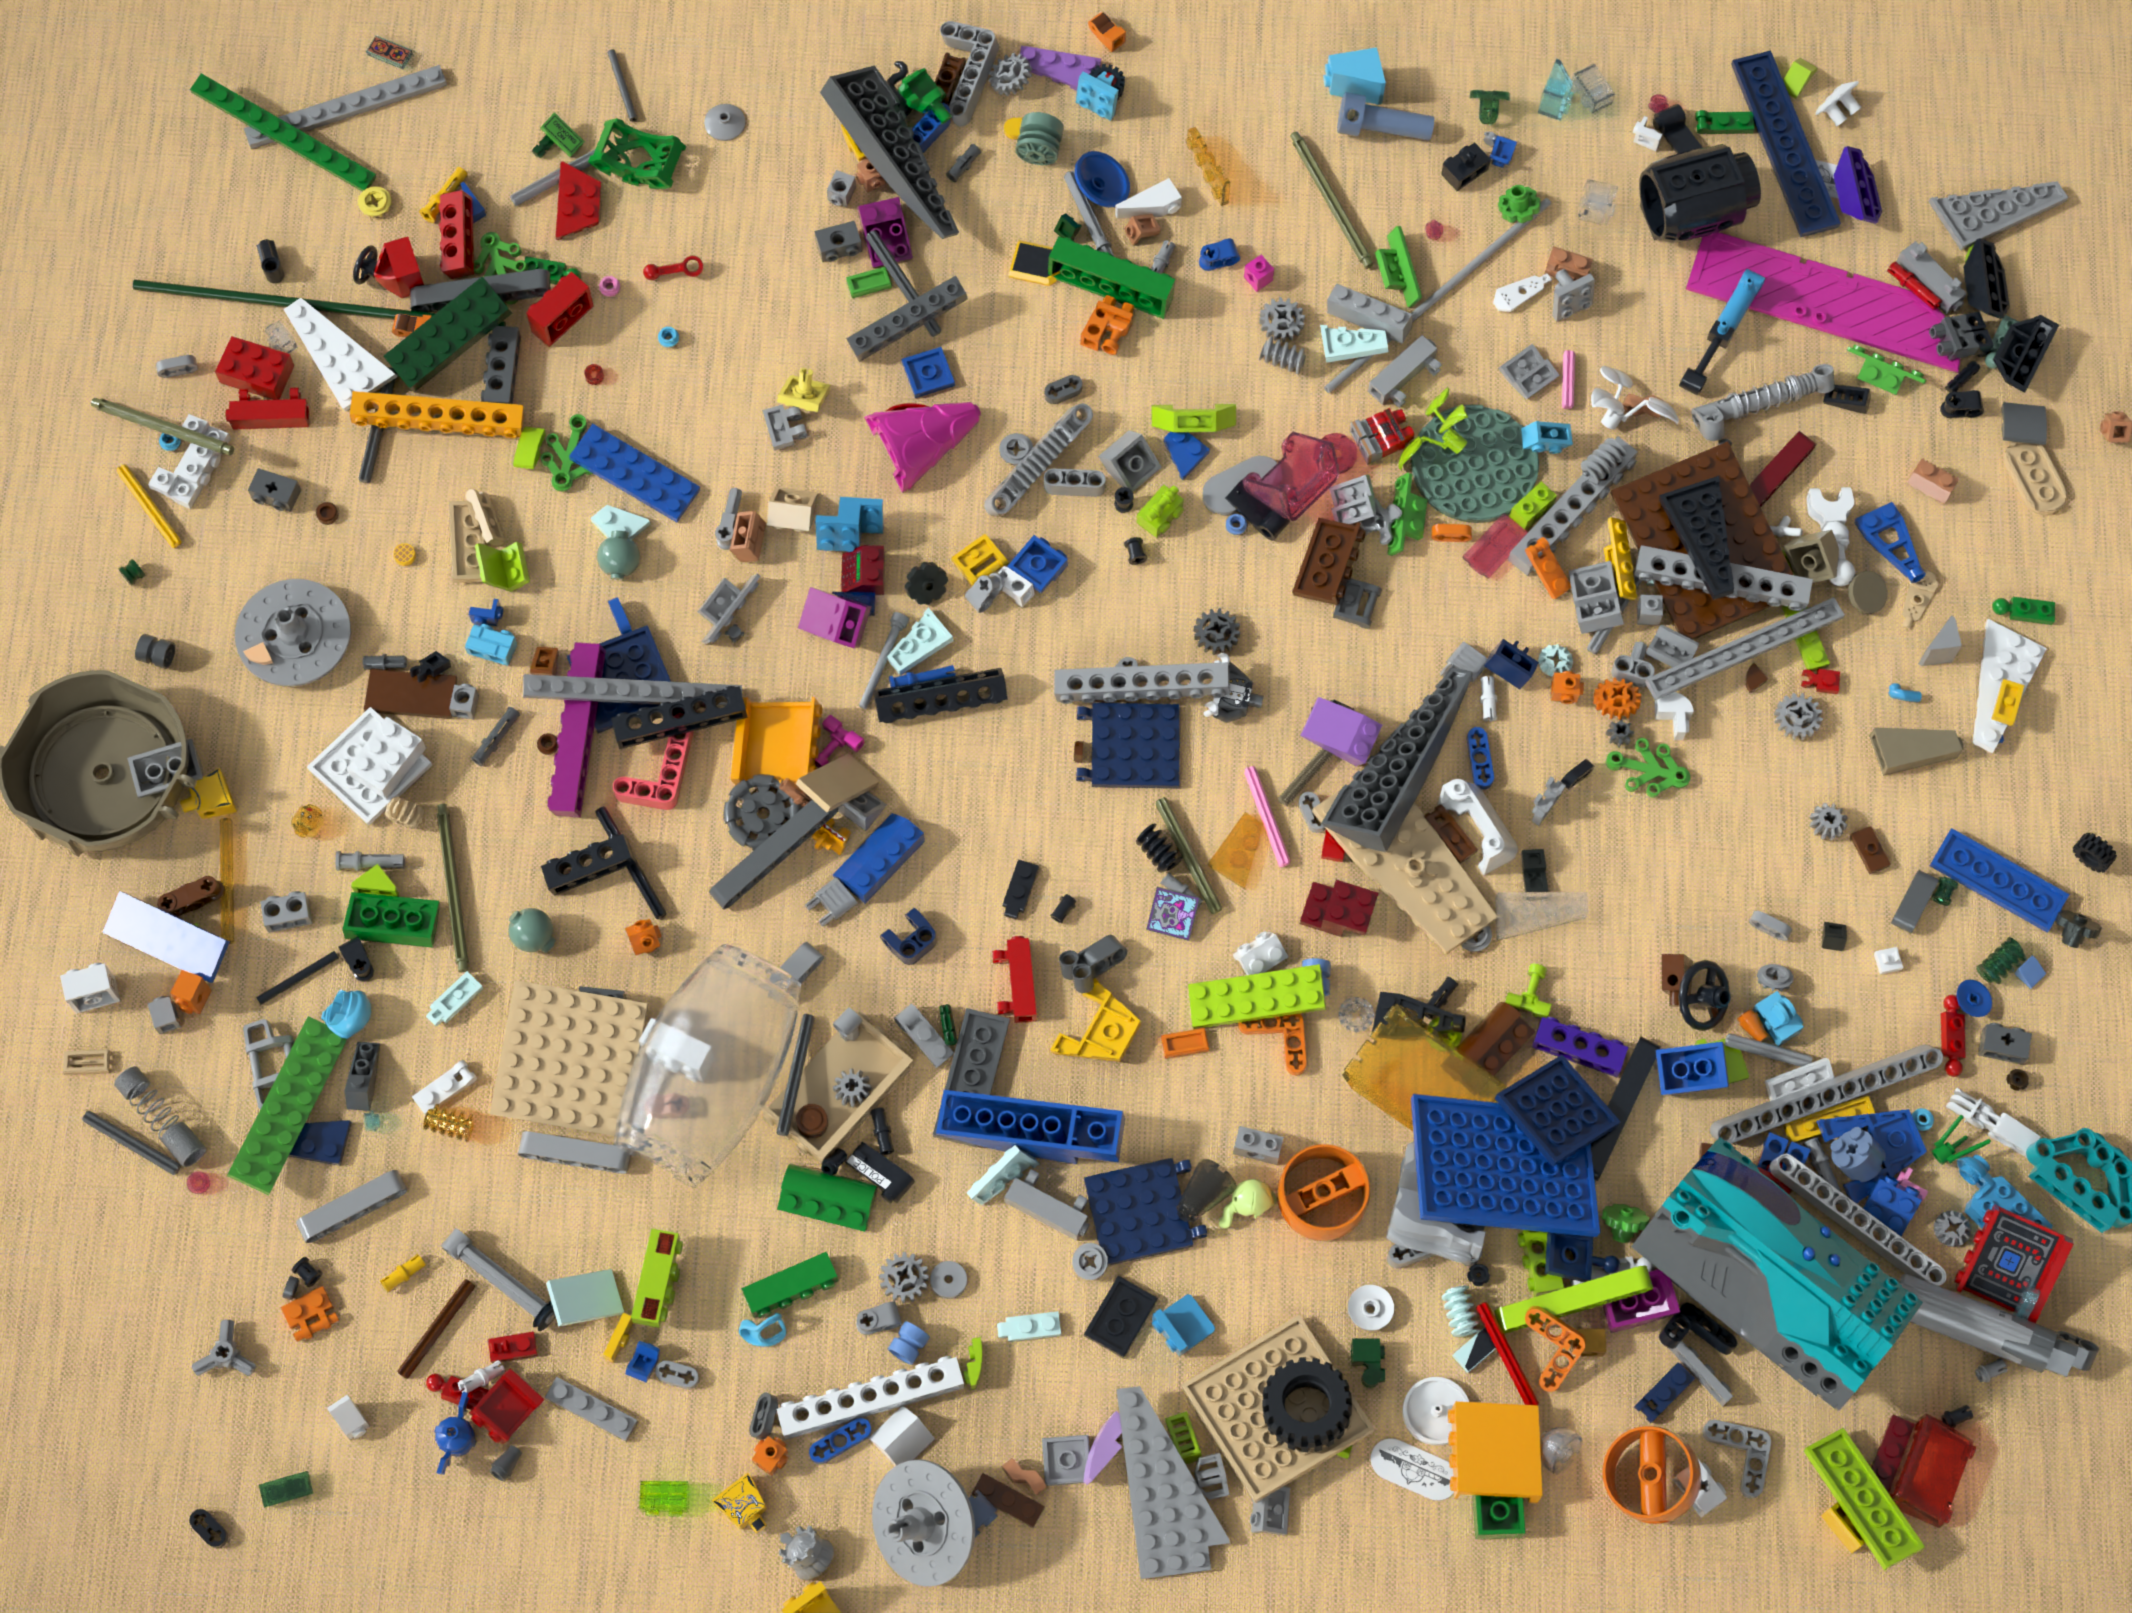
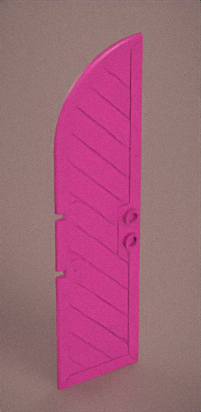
M1721 232L1702 237L1686 290L1728 302L1743 273L1748 268L1766 278L1748 309L1946 370L1959 372L1960 358L1949 361L1947 356H1939L1936 346L1941 342L1940 338L1933 339L1929 334L1930 328L1935 324H1939L1946 316L1938 308L1932 310L1912 291L1855 273L1853 278L1846 277L1848 271L1807 259L1806 264L1800 263L1801 257Z

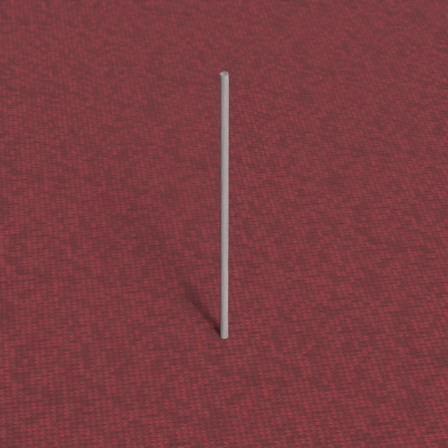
M1548 198L1541 202L1540 212L1534 214L1533 219L1551 205V201ZM1531 221L1525 223L1517 222L1411 312L1412 323ZM1386 337L1388 344L1392 339ZM1374 355L1357 358L1324 387L1325 391L1331 393Z

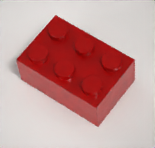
M573 272L563 276L553 289L547 290L543 298L537 303L532 304L526 312L531 332L548 347L552 346L594 307L590 288Z
M231 336L215 373L221 384L237 389H248L250 393L272 400H279L295 365L291 355Z

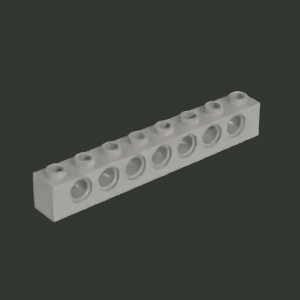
M1619 436L1615 440L1621 443L1627 455L1622 456L1623 460L1621 463H1618L1619 466L1611 468L1609 474L1605 473L1606 480L1599 479V484L1595 485L1582 474L1512 549L1508 561L1528 576L1532 571L1536 572L1525 552L1527 547L1537 544V540L1544 537L1543 534H1550L1553 538H1544L1549 542L1550 549L1554 553L1557 549L1556 545L1559 542L1563 543L1570 535L1569 531L1573 527L1577 528L1582 523L1583 516L1586 513L1590 514L1595 509L1599 498L1604 499L1608 495L1612 484L1617 485L1621 481L1624 471L1626 469L1630 471L1637 462L1635 458L1638 451ZM1588 490L1592 492V495H1588L1584 491ZM1570 505H1576L1579 509H1573ZM1558 519H1562V520H1564L1566 523H1565V524H1561V523L1557 522V520H1558ZM1541 551L1538 553V557L1543 555Z
M1641 545L1634 576L1639 577L1643 581L1657 580L1663 585H1682V588L1693 590L1694 588L1702 589L1703 592L1710 594L1703 580L1697 577L1696 573L1698 571L1688 554ZM1659 563L1664 567V570L1658 571L1653 565ZM1730 563L1734 592L1726 597H1743L1749 602L1763 601L1774 607H1779L1780 605L1788 606L1789 609L1794 611L1805 610L1809 604L1813 579ZM1675 568L1684 569L1685 574H1677ZM1739 581H1747L1749 583V587H1742L1739 584ZM1760 585H1768L1771 591H1763ZM1782 589H1789L1792 595H1784Z
M1228 662L1060 669L1054 671V695L1057 702L1063 704H1071L1073 701L1092 703L1095 700L1114 702L1116 699L1136 701L1140 698H1147L1148 700H1158L1163 697L1180 699L1187 696L1202 698L1203 696L1210 695L1220 698L1230 695V668ZM1205 679H1212V682L1209 684L1202 683ZM1183 680L1191 681L1187 685L1180 684ZM1142 681L1147 682L1144 687L1137 686ZM1161 681H1169L1166 686L1159 685ZM1120 682L1126 683L1122 688L1116 687ZM1098 683L1104 684V686L1100 689L1094 688V686ZM1077 684L1082 685L1078 690L1072 689Z

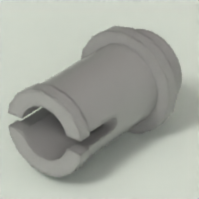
M1999 1358L1985 1366L1979 1365L1975 1373L1980 1382L1988 1383L1991 1378L2006 1373L2007 1368L2004 1367L2007 1366Z

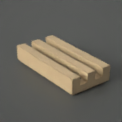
M109 1049L64 1051L63 1074L110 1073L111 1051ZM104 1056V1059L69 1061L71 1057ZM104 1065L103 1067L68 1068V1066Z

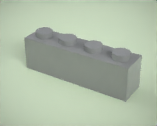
M1337 283L1327 299L1328 314L1365 329L1383 330L1387 338L1402 344L1412 328L1411 313Z

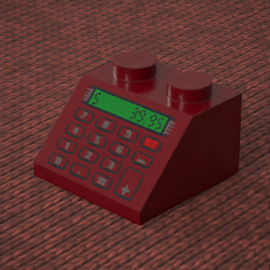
M884 545L860 546L852 552L842 554L841 595H884Z

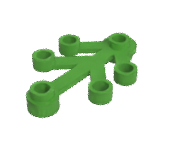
M488 232L482 236L480 240L482 251L478 259L474 260L475 274L483 273L485 269L484 264L489 254L492 260L484 277L493 276L496 271L498 275L507 274L504 267L516 272L528 271V265L523 260L516 262L499 254L498 250L509 252L512 257L520 256L522 248L517 243L508 244L502 242L499 235L495 232ZM521 265H524L521 270H518ZM518 300L508 301L506 303L512 305L515 304Z
M580 414L573 415L569 420L572 433L566 451L560 444L557 434L550 433L546 437L547 445L555 450L563 463L561 471L554 463L552 453L544 452L541 455L542 464L548 467L553 474L551 480L553 488L560 492L569 490L573 485V480L583 474H593L581 466L570 471L571 466L575 462L569 459V455L577 446L580 434L587 428L586 419ZM577 424H582L579 428L575 427ZM552 438L557 439L554 443L549 442ZM546 457L551 458L550 461H544ZM561 480L566 481L564 484H559Z
M1639 738L1636 741L1635 749L1641 753L1647 764L1624 758L1617 751L1609 753L1606 758V766L1610 770L1616 771L1621 767L1644 772V774L1637 778L1630 777L1627 779L1625 788L1629 792L1636 791L1639 786L1658 776L1666 779L1659 784L1651 783L1648 785L1646 793L1651 798L1657 797L1660 792L1672 786L1683 788L1690 781L1689 771L1684 767L1677 766L1669 754L1670 747L1667 744H1660L1656 754L1664 760L1668 769L1660 767L1649 750V742L1645 738ZM1644 743L1646 747L1641 748L1638 744ZM1660 749H1665L1667 753L1662 754L1660 752ZM1612 757H1618L1619 761H1613ZM1676 774H1681L1683 779H1678ZM1634 782L1636 786L1630 787L1628 783ZM1650 788H1655L1657 792L1652 793Z

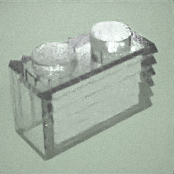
M1594 63L1573 73L1570 82L1572 84L1571 88L1580 95L1584 108H1589L1591 113H1594L1613 103L1615 93Z

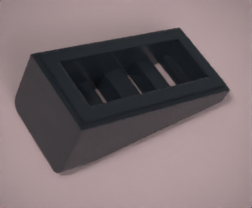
M1835 385L1831 392L1825 393L1823 402L1827 405L1867 414L1871 399L1870 389ZM1833 392H1837L1836 399L1832 398ZM1842 394H1845L1844 400L1841 399Z

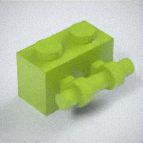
M1163 485L1137 514V524L1156 538L1160 533L1164 534L1169 529L1170 522L1174 518H1179L1184 511V499L1177 494L1179 489L1174 485L1171 488Z

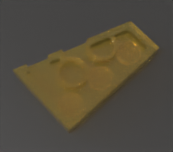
M1245 812L1209 861L1208 866L1245 890L1263 823Z

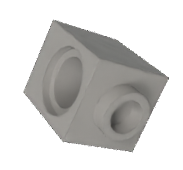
M836 170L827 188L828 201L836 206L842 205L847 207L856 189L855 176Z
M1641 594L1637 603V624L1659 625L1663 616V596Z
M470 684L454 685L449 707L452 717L474 720L479 697L474 686ZM462 698H469L466 703H460Z
M169 996L157 997L153 1002L148 1003L154 1028L159 1034L181 1027L175 1004Z

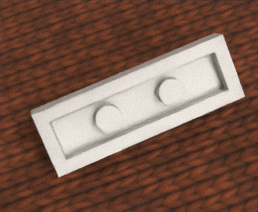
M1823 1058L1765 1080V1085L1771 1101L1832 1079L1834 1074L1829 1059Z

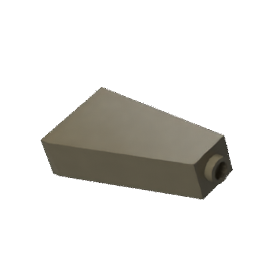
M1874 728L1869 736L1883 776L1956 759L1963 750L1962 739L1957 736L1955 730Z

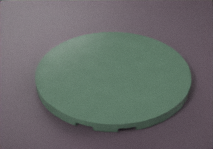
M1464 405L1468 418L1457 422L1451 427L1468 441L1466 446L1456 454L1449 447L1443 449L1441 446L1433 443L1423 442L1411 457L1412 475L1421 495L1440 513L1463 522H1491L1510 515L1512 507L1534 488L1539 470L1538 453L1532 452L1531 449H1523L1521 428L1524 426L1512 419V416L1499 409L1494 410L1483 407V405ZM1458 406L1447 409L1440 414L1446 420ZM1436 415L1422 428L1418 436H1425L1443 443L1442 437L1448 430H1445L1442 434L1439 433L1443 423Z

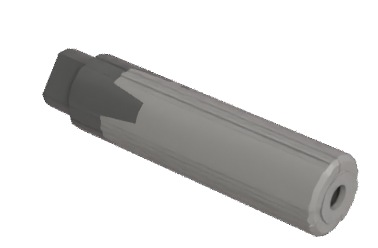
M1909 1274L1902 1275L1899 1281L1903 1288L1914 1293L1923 1302L1911 1319V1323L2040 1373L2048 1370L2067 1377L2071 1366L2089 1371L2099 1351V1347L2091 1341L2064 1331L2057 1332Z

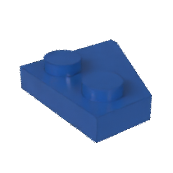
M1170 431L1164 437V444L1170 452L1171 459L1176 465L1182 480L1210 452L1207 446L1189 432Z

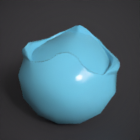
M339 990L333 1003L322 1012L321 1019L325 1021V1024L333 1033L341 1038L348 1039L363 1029L368 1023L371 1016V1003L365 992L359 990L349 992Z

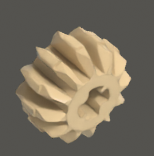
M394 797L388 803L385 815L389 820L400 826L416 829L421 824L425 812L420 806L410 801Z

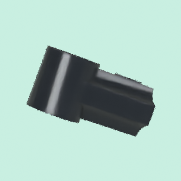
M268 239L262 240L256 245L261 260V268L270 283H279L285 275L275 242Z

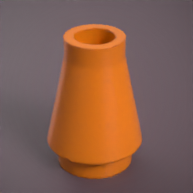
M1752 1008L1737 1018L1740 1022L1738 1025L1756 1041H1761L1768 1036L1758 1013L1754 1012Z

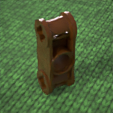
M948 52L945 53L942 65L935 79V84L938 87L940 86L946 93L941 103L950 105L966 65L967 59L965 57L961 59L951 56Z
M204 876L163 894L158 899L157 906L159 909L179 917L222 898L225 893V886L212 876Z

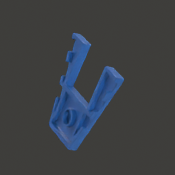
M1909 1109L1816 1121L1825 1142L1842 1136L1854 1127L1863 1128L1866 1126L1868 1133L1885 1151L1886 1159L1882 1161L1884 1169L1877 1176L1866 1182L1854 1180L1843 1184L1848 1198L1856 1204L1870 1195L1880 1175L1894 1177V1175L1927 1152Z

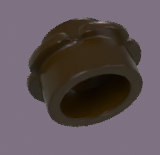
M2014 1069L2006 1077L2010 1088L2015 1091L2024 1090L2028 1086L2029 1078L2023 1070Z

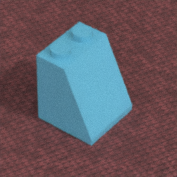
M1377 47L1329 55L1328 64H1325L1326 75H1323L1325 87L1329 88L1330 95L1343 97L1344 93L1348 92L1365 95L1366 102L1382 104L1386 82Z

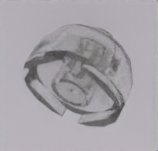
M1556 1427L1548 1432H1543L1540 1435L1541 1464L1553 1474H1561L1573 1463V1460L1570 1459L1573 1453L1579 1454L1583 1438L1567 1427Z

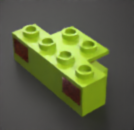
M651 1228L631 1315L633 1323L661 1328L662 1322H666L669 1304H673L675 1298L673 1285L674 1282H678L680 1276L676 1257L677 1254L681 1255L683 1241H680L679 1233Z

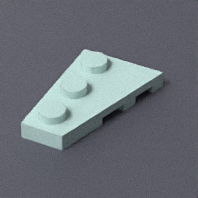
M928 607L919 622L916 621L910 633L905 638H902L887 656L888 661L901 676L953 642V636Z

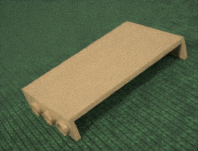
M862 1012L857 1013L863 1022L859 1025V1036L855 1041H845L840 1037V1033L837 1032L804 1067L789 1134L784 1136L787 1140L792 1138L798 1143L796 1146L805 1155L811 1154L821 1164L824 1159H828L836 1149L840 1148L867 1119L871 1110L876 1109L914 1067L913 1059L902 1051L903 1047L897 1041H890L886 1038V1033L879 1026L873 1027L869 1023L868 1017ZM851 1068L854 1069L855 1075L859 1070L863 1071L862 1077L868 1076L869 1082L867 1084L872 1086V1090L867 1091L870 1095L866 1099L862 1097L864 1102L861 1105L856 1101L854 1108L851 1107L850 1102L843 1106L842 1099L836 1100L835 1098L838 1092L833 1091V1086L838 1085L835 1082V1078H842V1071L849 1075ZM850 1085L849 1090L854 1091L855 1085ZM786 1088L769 1107L766 1105L762 1107L763 1118L771 1126L774 1124L778 1126ZM817 1104L825 1110L828 1118V1127L821 1137L806 1138L799 1132L796 1124V1115L803 1106Z

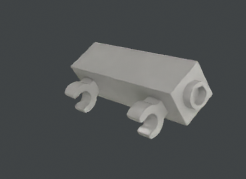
M1915 241L1900 252L1896 262L1908 272H1912L1918 281L1943 300L1939 308L1946 315L1952 310L1958 311L1964 305L1963 300L1967 293L1960 287L1962 283L1956 277L1953 280L1926 252L1928 248L1923 242L1918 244Z
M1421 335L1369 382L1368 392L1382 405L1391 398L1394 404L1400 408L1406 402L1404 399L1407 397L1400 391L1403 386L1425 367L1433 376L1440 372L1439 368L1442 365L1435 359L1437 352L1435 343Z
M1032 1169L1028 1173L1025 1182L1017 1178L1014 1179L1004 1197L1006 1204L1076 1241L1080 1235L1084 1237L1090 1225L1087 1223L1088 1216L1081 1213L1087 1204V1198L1079 1195L1073 1207L1066 1205L1034 1188L1039 1178V1173Z

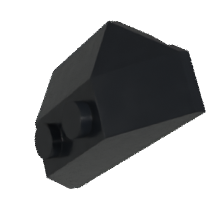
M1979 238L1976 240L1963 267L1968 304L1987 315L2002 319L2010 308L2005 270L2000 257L1995 251L1994 243Z
M2039 315L2009 326L1993 358L2007 384L2024 393L2026 392L2059 324Z

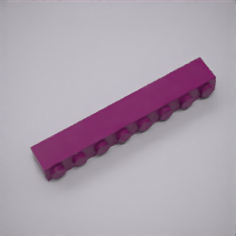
M575 642L574 649L570 653L571 670H568L567 676L602 678L606 650L600 644ZM564 700L565 709L561 713L560 718L562 729L557 737L559 748L558 754L556 753L554 757L556 768L555 774L551 777L552 794L548 797V808L555 816L581 818L598 701Z

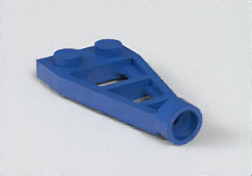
M1893 502L1855 519L1854 523L1865 540L1905 577H1908L1911 583H1916L1925 577L1926 573L1919 564L1904 518ZM1893 527L1897 532L1899 540L1887 544L1878 536V533ZM1903 546L1909 558L1900 561L1892 551Z

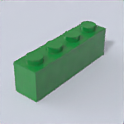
M826 1251L741 1289L753 1318L757 1316L764 1318L772 1313L771 1310L778 1307L784 1309L791 1306L794 1300L799 1298L805 1300L812 1297L817 1290L822 1289L825 1291L831 1289L838 1282V1277Z

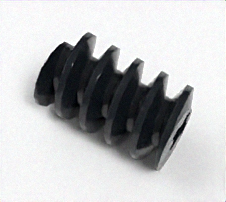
M1154 823L1141 832L1136 840V844L1142 846V852H1147V858L1152 859V864L1158 866L1157 871L1163 873L1177 866L1183 857L1175 858L1178 851H1169L1173 844H1164L1167 837L1159 838L1162 830L1154 832L1157 826Z

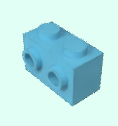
M1535 421L1521 428L1523 449H1531L1532 452L1549 451L1550 454H1558L1562 452V449L1573 445L1571 424Z

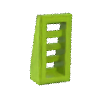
M1187 1411L1165 1418L1172 1442L1184 1463L1190 1464L1198 1461L1202 1454ZM1186 1422V1425L1173 1429V1425ZM1186 1431L1189 1432L1188 1434H1185V1435L1176 1437L1177 1434H1180V1433H1183V1432H1186ZM1190 1440L1192 1441V1443L1179 1447V1444Z

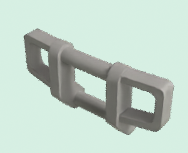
M265 1019L243 1027L246 1044L245 1050L250 1058L254 1079L252 1086L259 1109H261L264 1103L262 1089L272 1087L279 1073L263 1078L258 1053L274 1047H284L285 1057L287 1058L293 1046L292 1044H294L292 1035L274 1037L271 1023ZM264 1026L267 1039L253 1043L251 1031Z

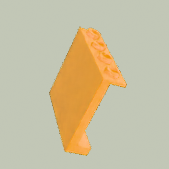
M743 697L748 718L736 721L730 778L732 782L737 785L744 779L745 781L752 779L754 775L767 774L775 776L774 778L778 779L780 783L782 779L784 781L786 778H789L796 784L799 778L816 770V766H814L815 758H818L819 755L817 738H820L821 734L820 725L818 724L819 718L823 714L822 705L819 704L817 699L812 697L811 702H750L748 697Z
M1455 1401L1453 1407L1448 1410V1423L1452 1424V1431L1449 1432L1448 1436L1449 1446H1452V1454L1449 1456V1467L1453 1468V1477L1451 1476L1450 1490L1454 1491V1499H1458L1461 1494L1528 1498V1503H1538L1542 1497L1538 1405Z

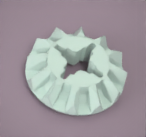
M1549 644L1546 648L1542 649L1538 658L1541 670L1553 677L1554 672L1570 671L1573 665L1572 654L1567 650V647H1562L1559 644ZM1558 654V659L1562 661H1559L1556 667H1554V660L1551 659L1554 658V655Z

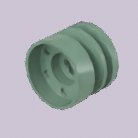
M1031 112L1026 114L1021 121L1020 135L1018 136L1015 148L1018 157L1035 165L1055 163L1058 158V151L1064 131L1063 123L1055 116L1047 113Z

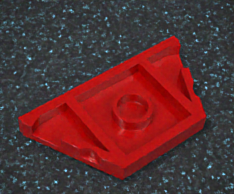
M564 161L560 163L556 240L563 239V236L573 232L576 234L584 228H591L599 224L601 182Z

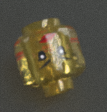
M312 804L299 807L291 820L295 834L302 838L317 835L324 822L322 811Z

